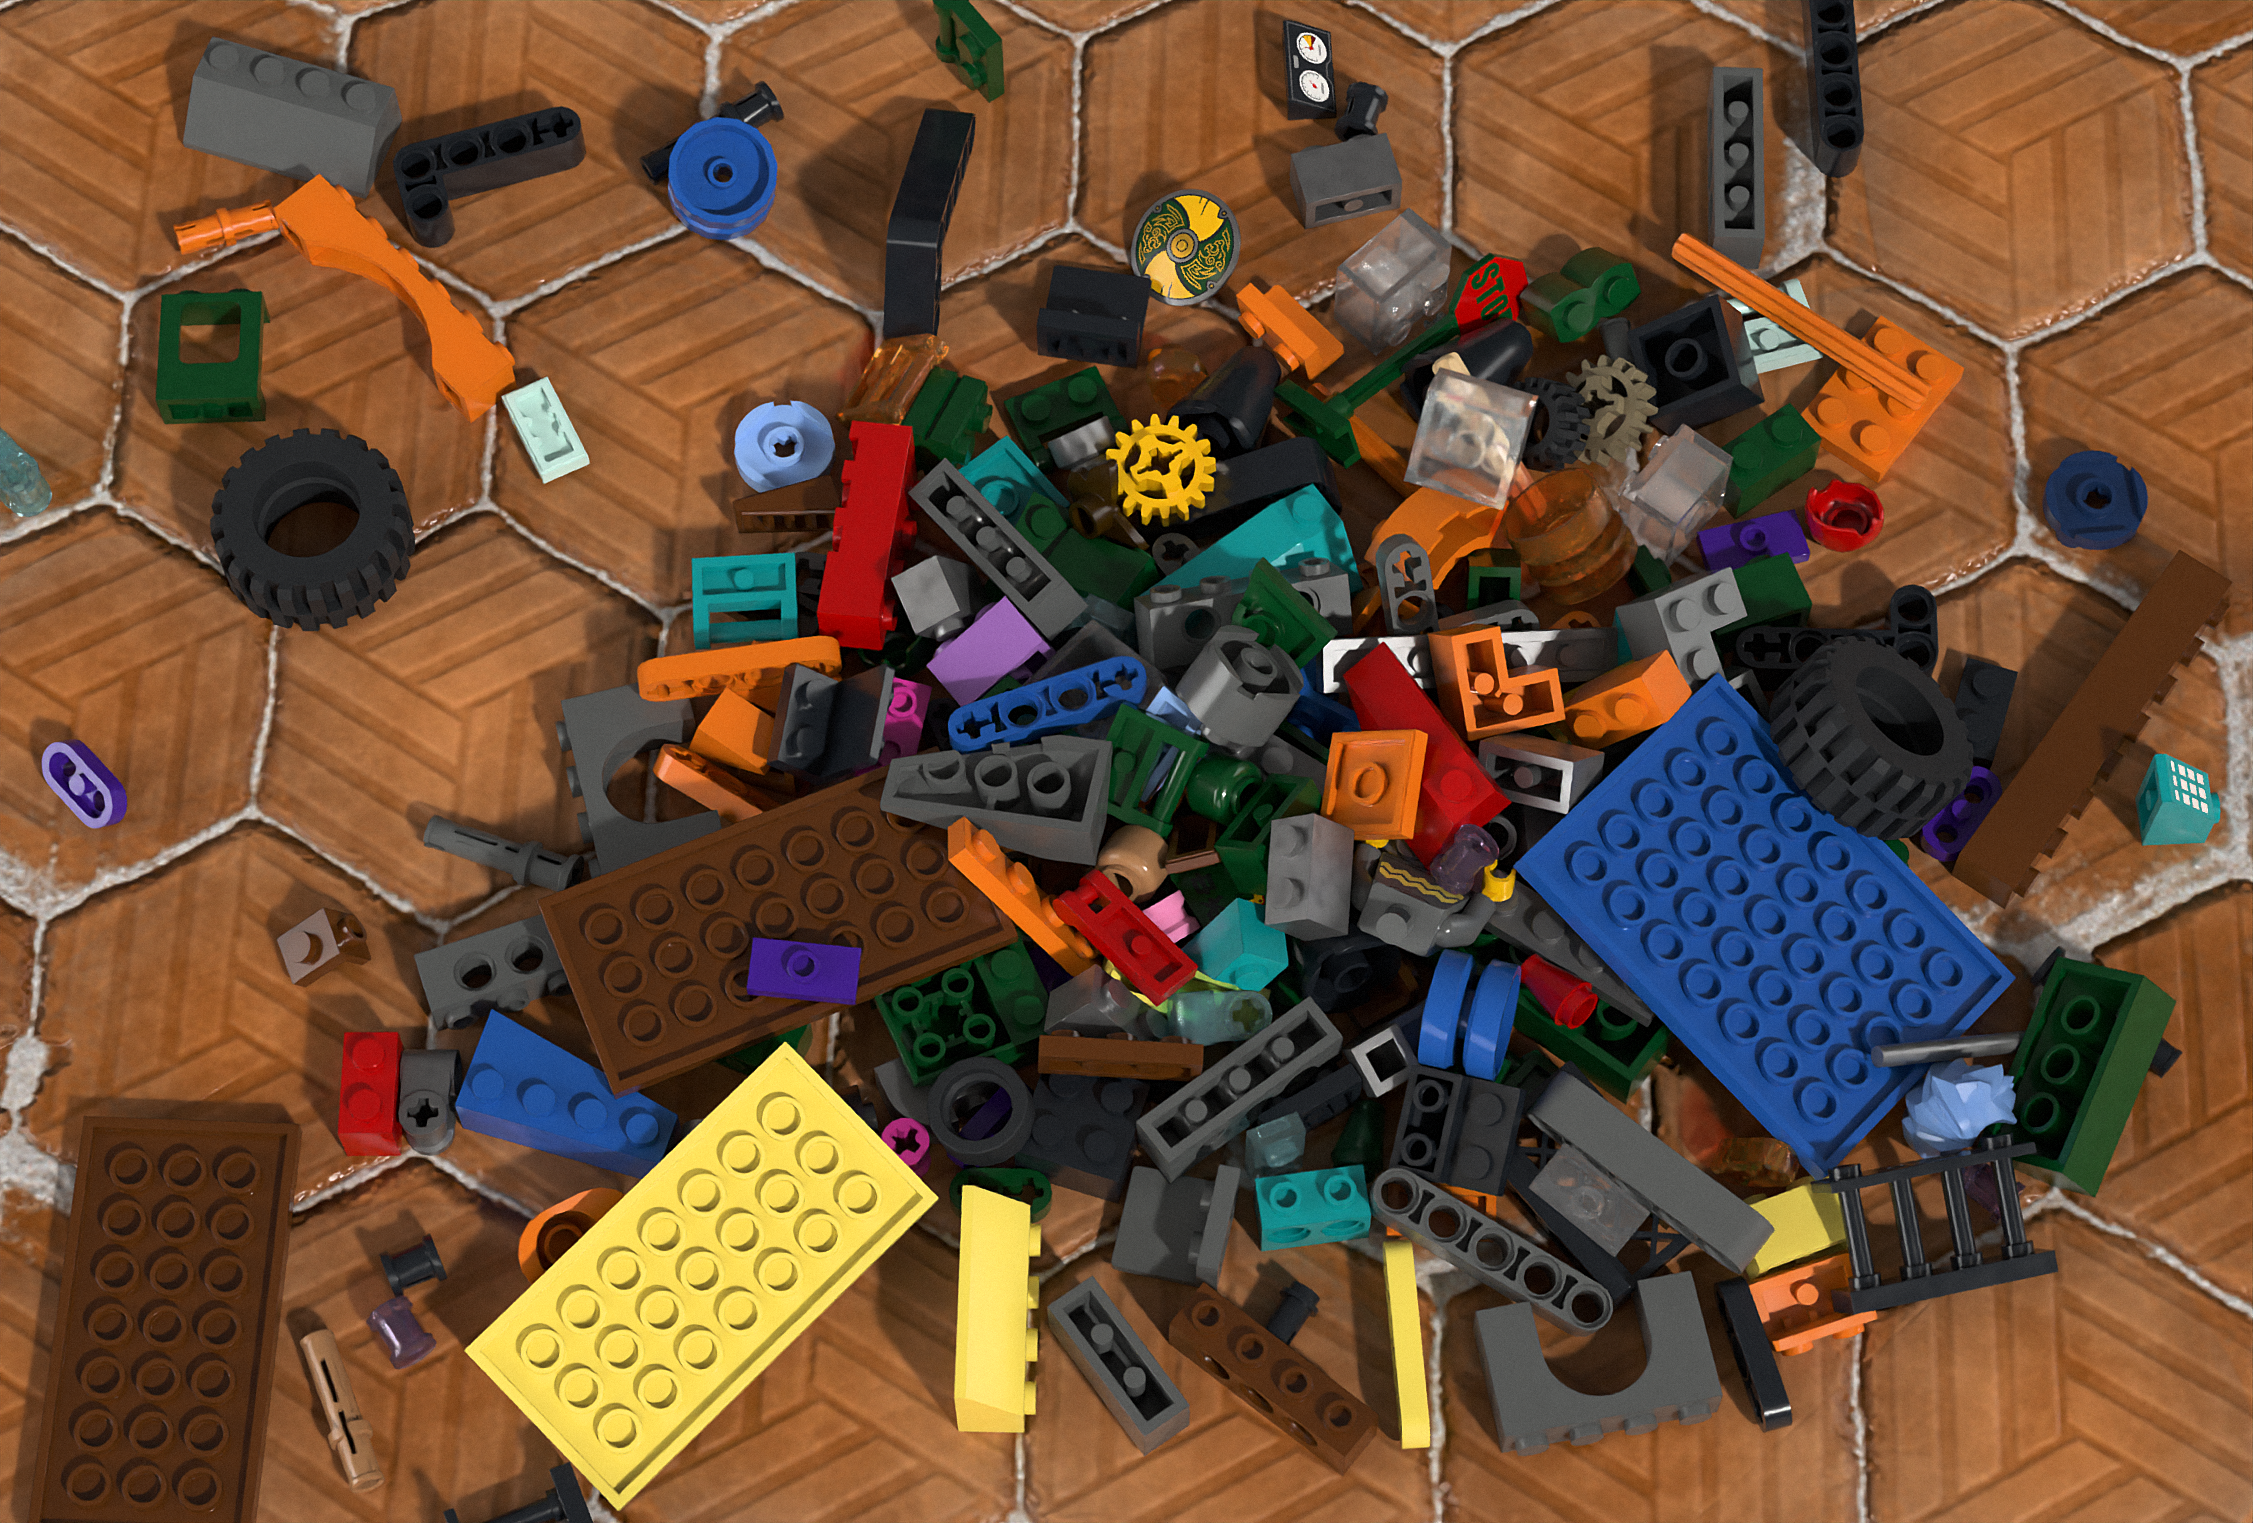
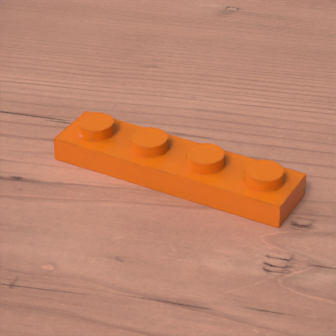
M965 816L948 827V860L1071 976L1076 977L1095 964L1102 968V953L1074 925L1069 926L1057 916L1053 908V901L1057 896L1053 894L1048 896L1034 882L1031 873L1022 863H1013L1000 850L997 841L987 830H979Z

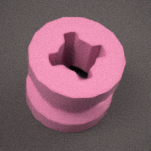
M1180 890L1142 911L1174 943L1201 927L1196 917L1189 916L1184 909L1185 898Z

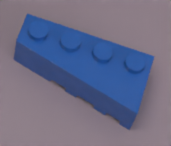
M491 1009L455 1103L456 1111L464 1129L638 1179H643L678 1145L681 1134L679 1117L674 1112L637 1091L615 1100L604 1072Z

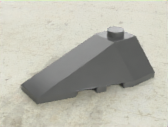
M1066 735L1041 737L1042 743L1010 748L1009 742L991 744L992 750L961 755L956 750L895 758L891 760L880 801V808L883 811L946 830L954 822L965 816L979 830H987L1000 846L1043 859L1096 866L1107 818L1112 742Z

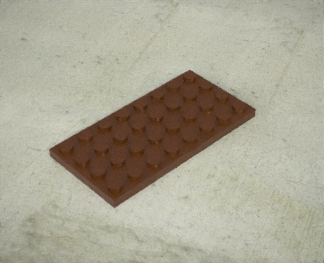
M935 746L911 756L936 753L940 751L938 746ZM890 764L537 900L615 1100L855 1006L748 995L747 983L753 937L861 948L862 954L856 1005L880 994L906 986L1018 942V934L1009 916L948 860V830L881 810L880 801Z
M84 1116L27 1523H256L303 1132L299 1124Z

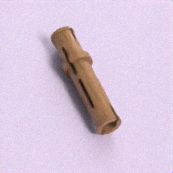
M328 1329L313 1332L300 1341V1346L305 1353L317 1394L320 1397L331 1429L328 1435L331 1449L339 1452L352 1493L370 1491L385 1481L370 1441L373 1436L371 1424L369 1421L363 1420L350 1379L347 1376L335 1342L334 1332ZM328 1369H329V1372H330L332 1381H333V1383H334V1386H335V1389H336V1392H337L339 1401H337V1398H336V1395H335L333 1386H332V1384H331V1381H330V1378H329V1375H328V1372H327ZM345 1421H347V1425H348L349 1431H350V1433H351V1435H352L354 1444H355V1446H356L357 1453H356L355 1450H354V1445H353L352 1439H351V1437H350V1435H349V1432H348V1429H347V1427H346Z

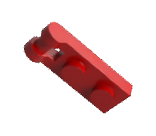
M1096 869L1091 870L1079 880L1080 887L1075 891L1066 890L1054 899L1053 908L1057 916L1069 926L1074 925L1156 1007L1195 977L1198 965L1102 872ZM1093 903L1103 907L1097 914L1089 907Z

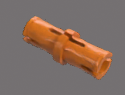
M269 198L231 210L221 207L215 209L216 214L173 225L182 256L221 244L231 247L236 245V240L279 229Z

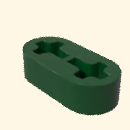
M968 1168L957 1173L949 1187L951 1208L959 1218H961L962 1195H959L962 1194V1185H980V1188L1002 1196H1018L1022 1194L1024 1186H1033L1035 1195L1043 1197H1037L1033 1200V1206L1030 1207L1031 1223H1037L1045 1218L1051 1210L1053 1202L1051 1183L1045 1175L1032 1169ZM1005 1196V1197H1008V1198H1011V1199H1014V1200H1017V1201L1022 1202V1201H1021V1198H1019V1197H1009V1196Z

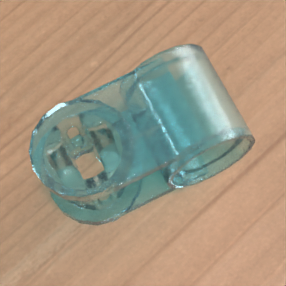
M0 428V501L19 516L31 517L38 515L51 502V487L46 479L41 476L40 467L36 460L19 447Z
M1214 990L1178 992L1166 999L1169 1036L1189 1038L1192 1040V1044L1208 1046L1216 1045L1218 1042L1248 1040L1272 1023L1273 1012L1270 1003L1263 995L1254 991L1214 992ZM1246 999L1248 1007L1257 1008L1258 1018L1249 1020V1029L1244 1030L1243 1023L1234 1021L1232 1015L1233 1011L1242 1008V1000Z

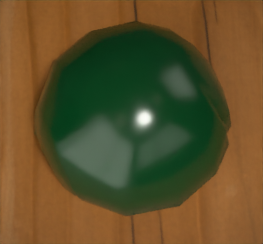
M900 602L896 628L894 631L887 630L883 649L858 648L857 653L867 671L887 664L895 668L894 677L906 679L920 673L927 667L926 665L932 660L936 639L915 634L902 602Z

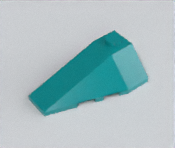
M1311 484L1271 504L1151 588L1167 584L1179 585L1181 589L1199 586V581L1202 578L1216 575L1229 576L1231 579L1248 577L1249 571L1254 569L1255 565L1263 557L1273 567L1280 568V571L1297 568L1298 562L1304 559L1315 557L1327 558L1329 562L1331 561L1348 573L1350 598L1362 592L1363 584L1343 521L1314 484ZM1150 589L1139 596L1149 595ZM1202 609L1193 611L1187 617L1185 630L1192 629L1199 624L1202 618Z

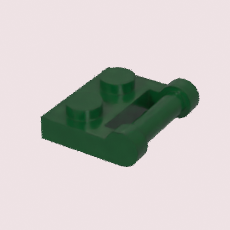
M932 0L933 9L939 18L940 35L935 41L937 57L942 62L955 63L958 66V72L964 84L971 91L977 89L988 103L1003 95L1005 88L1001 37L968 0Z
M1096 365L1003 401L1004 412L1025 455L1044 476L1052 474L1053 467L1057 465L1050 449H1045L1041 444L1059 438L1105 416L1108 417L1115 434L1119 431L1127 434L1129 437L1131 436L1129 426L1124 416L1119 413Z
M1128 701L1123 702L1105 741H1111L1113 746L1107 813L1130 825H1140L1149 828L1163 839H1168L1174 825L1170 819L1198 757H1205L1211 742L1197 733L1184 730ZM1168 743L1179 750L1152 811H1147L1139 807L1138 804L1165 744Z

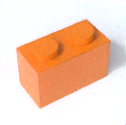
M1665 649L1586 682L1564 705L1565 721L1581 747L1599 750L1668 722L1691 697L1693 692L1668 650Z

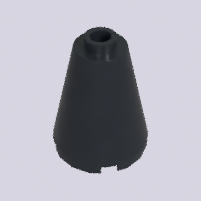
M1501 318L1413 356L1402 366L1400 372H1405V381L1399 386L1400 394L1407 410L1426 432L1429 433L1435 428L1447 436L1442 440L1443 442L1450 445H1464L1472 439V436L1432 371L1434 362L1448 353L1456 352L1492 412H1494L1502 401L1500 398L1505 392H1508L1533 355L1534 348L1531 334L1523 324L1509 318Z
M1256 346L1242 347L1169 409L1163 425H1168L1173 415L1178 416L1179 429L1183 431L1192 424L1196 425L1197 438L1195 442L1208 439L1210 442V452L1205 457L1215 458L1216 463L1260 449L1275 399L1273 389L1279 385L1282 374L1280 364L1275 356L1265 348Z
M1351 903L1349 908L1348 935L1304 941L1285 933L1301 996L1304 1000L1310 996L1324 1014L1343 1013L1362 1006L1371 1000L1367 994L1369 990L1374 988L1379 982L1385 989L1393 982L1401 968L1402 955L1397 946L1385 943L1380 938L1360 930L1357 927L1360 911L1354 909Z

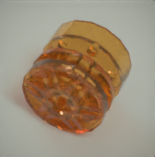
M1583 467L1565 468L1555 471L1530 484L1512 501L1505 511L1501 523L1505 538L1519 559L1527 563L1531 577L1534 581L1538 582L1545 598L1556 605H1573L1583 602L1609 589L1626 574L1635 561L1638 550L1635 536L1630 528L1625 525L1620 513L1613 509L1606 491L1594 473Z

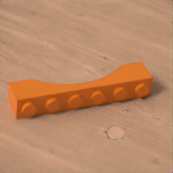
M319 173L273 208L281 235L312 265L337 268L361 275L385 287L403 301L422 323L431 341L432 368L439 392L472 423L502 399V395L512 392L517 388L512 368L516 364L513 356L501 342L496 341L492 344L482 334L483 329L480 323L468 310L464 309L460 312L450 303V295L437 279L432 277L430 280H427L418 271L419 266L408 250L402 246L396 249L387 241V234L380 223L371 215L364 218L355 209L356 204L345 188L340 184L333 187Z

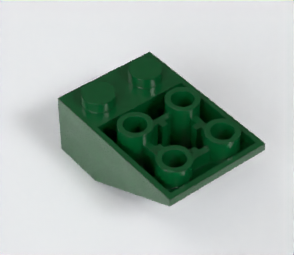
M1020 937L1018 942L873 998L914 1088L933 1085L941 1072L959 1060L975 1056L997 1058L1014 1068V1070L1038 1062L1039 1036L1049 1035L1044 1031L1049 996Z

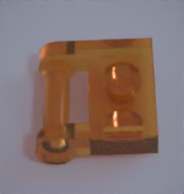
M928 333L883 340L834 418L847 430H850L852 420L900 425L906 415V408L934 364H940L949 351L947 344L939 337Z

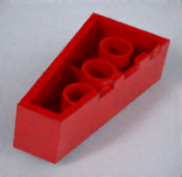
M852 420L849 440L852 442L854 461L844 460L841 477L842 483H844L842 508L836 507L832 535L833 551H828L817 608L820 636L833 637L837 639L840 646L882 650L887 630H895L898 618V601L894 600L896 589L891 578L908 570L907 560H904L905 551H913L915 547L917 523L916 520H913L915 511L922 512L923 509L908 492L920 481H918L912 426Z

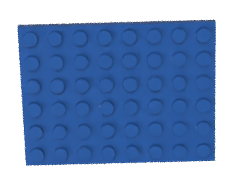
M1716 673L1680 707L1668 722L1663 723L1523 855L1513 867L1815 1180H1821L1828 1175L1827 1169L1837 1166L1930 1069L1931 1065L1935 1063L1927 1062L1877 1068L1871 1060L1873 1047L1961 1037L2016 977L1882 840H1879L1878 837H1865L1857 834L1856 828L1852 826H1842L1834 821V816L1826 809L1821 811L1811 802L1813 798L1805 789H1799L1792 780L1793 773L1789 767H1784L1779 759V746L1772 742L1771 726L1719 673Z

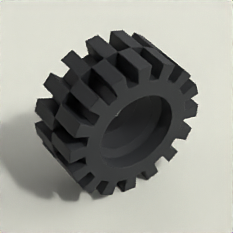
M1540 377L1525 378V383L1515 382L1511 385L1515 394L1505 392L1500 399L1506 403V407H1496L1494 415L1502 417L1500 425L1526 469L1551 473V470L1557 472L1564 470V463L1573 464L1578 459L1573 450L1583 451L1587 444L1580 440L1581 433L1590 434V426L1582 424V419L1589 418L1590 413L1588 408L1579 407L1586 400L1582 394L1574 393L1576 388L1562 382ZM1546 406L1550 417L1549 428L1543 440L1537 444L1534 437V423L1539 412Z

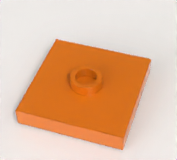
M1418 729L1332 733L1320 816L1353 829L1354 840L1413 839L1428 734Z

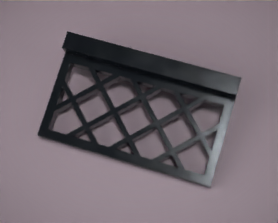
M1569 1060L1526 1096L1521 1119H1529L1526 1112L1560 1070L1569 1073L1602 1098L1604 1097L1578 1067ZM1542 1132L1541 1148L1523 1147L1515 1143L1505 1188L1577 1270L1601 1284L1609 1292L1613 1301L1614 1312L1631 1298V1293L1635 1291L1638 1280L1651 1278L1692 1243L1682 1234L1658 1232L1659 1217L1653 1214L1652 1232L1619 1229L1621 1201H1637L1625 1192H1622L1617 1186L1616 1191L1583 1189L1585 1162L1568 1150L1548 1148L1549 1136ZM1527 1156L1541 1157L1540 1170ZM1547 1158L1579 1160L1577 1188L1553 1186L1546 1178ZM1564 1197L1576 1198L1575 1210ZM1583 1198L1615 1201L1613 1229L1589 1227L1581 1218ZM1599 1237L1612 1238L1611 1251ZM1618 1239L1651 1241L1650 1260L1633 1275L1617 1259ZM1657 1242L1670 1243L1656 1255Z

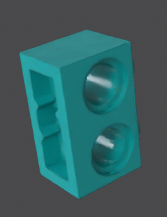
M1363 1165L1254 1179L1253 1203L1261 1252L1369 1238L1371 1212Z

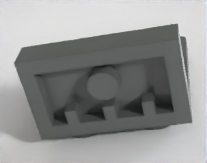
M1219 1164L1215 1182L1181 1175L1170 1183L1160 1170L1135 1166L1129 1183L1111 1259V1267L1118 1271L1198 1288L1205 1282L1217 1291L1240 1191L1241 1168Z

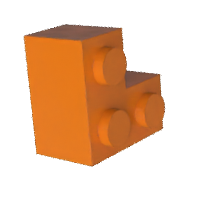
M1475 623L1428 633L1440 710L1462 740L1472 741L1566 720L1557 668L1531 664L1507 670L1500 626Z

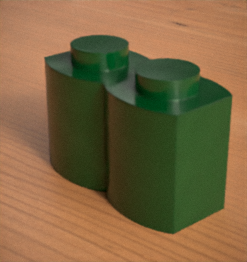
M1592 247L1570 258L1561 268L1560 272L1548 273L1534 280L1524 289L1519 298L1531 327L1560 343L1574 341L1587 334L1594 328L1601 317L1613 316L1624 311L1638 298L1641 289L1630 262L1600 247Z

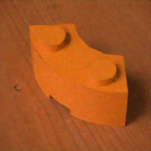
M1467 474L1436 477L1407 498L1388 519L1378 523L1373 530L1371 536L1372 543L1364 559L1376 566L1377 550L1386 538L1395 534L1409 535L1427 552L1433 589L1438 590L1447 573L1461 558L1476 549L1488 548L1510 501ZM1406 551L1400 553V561L1394 565L1402 573L1404 581H1411L1405 573V559L1411 557Z

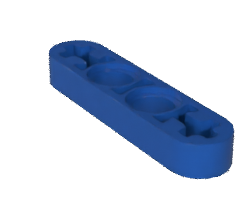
M1118 656L966 704L956 709L949 718L947 725L950 745L953 750H956L961 755L992 750L991 744L1009 742L1011 748L1117 714L1123 702L1128 701L1138 706L1146 698L1148 691L1146 669L1140 661L1133 657ZM1125 676V679L1131 682L1132 688L1122 690V687L1116 684L1115 678ZM1096 682H1100V690L1104 694V698L1097 700L1094 684ZM1078 689L1086 693L1088 700L1080 708L1068 709L1059 703V697L1067 690ZM1027 705L1034 708L1038 714L1036 719L1030 724L1016 725L1008 718L1010 711L1017 706ZM999 714L1001 732H996L995 723L992 721L993 715ZM974 724L975 728L980 730V737L971 739L970 735L965 733L964 726Z

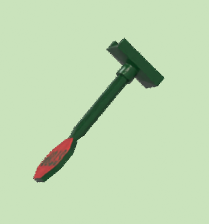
M1488 253L1462 273L1449 304L1447 316L1343 392L1335 391L1326 399L1320 401L1290 379L1281 383L1273 389L1274 395L1294 410L1283 418L1285 427L1300 437L1314 438L1329 458L1347 469L1361 458L1350 421L1348 420L1354 416L1353 410L1405 372L1400 373L1402 366L1413 356L1441 345L1456 335L1462 336L1501 318H1509L1516 321L1522 308L1519 296L1529 285L1523 262L1514 257Z

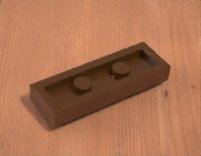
M1056 1030L1051 1032V1035L1039 1036L1038 1073L1191 1082L1202 1074L1204 1044H1192L1191 1039L1182 1036L1162 1037L1159 1042L1138 1041L1135 1035L1128 1033H1111L1106 1035L1105 1039L1085 1038L1082 1033L1074 1030Z

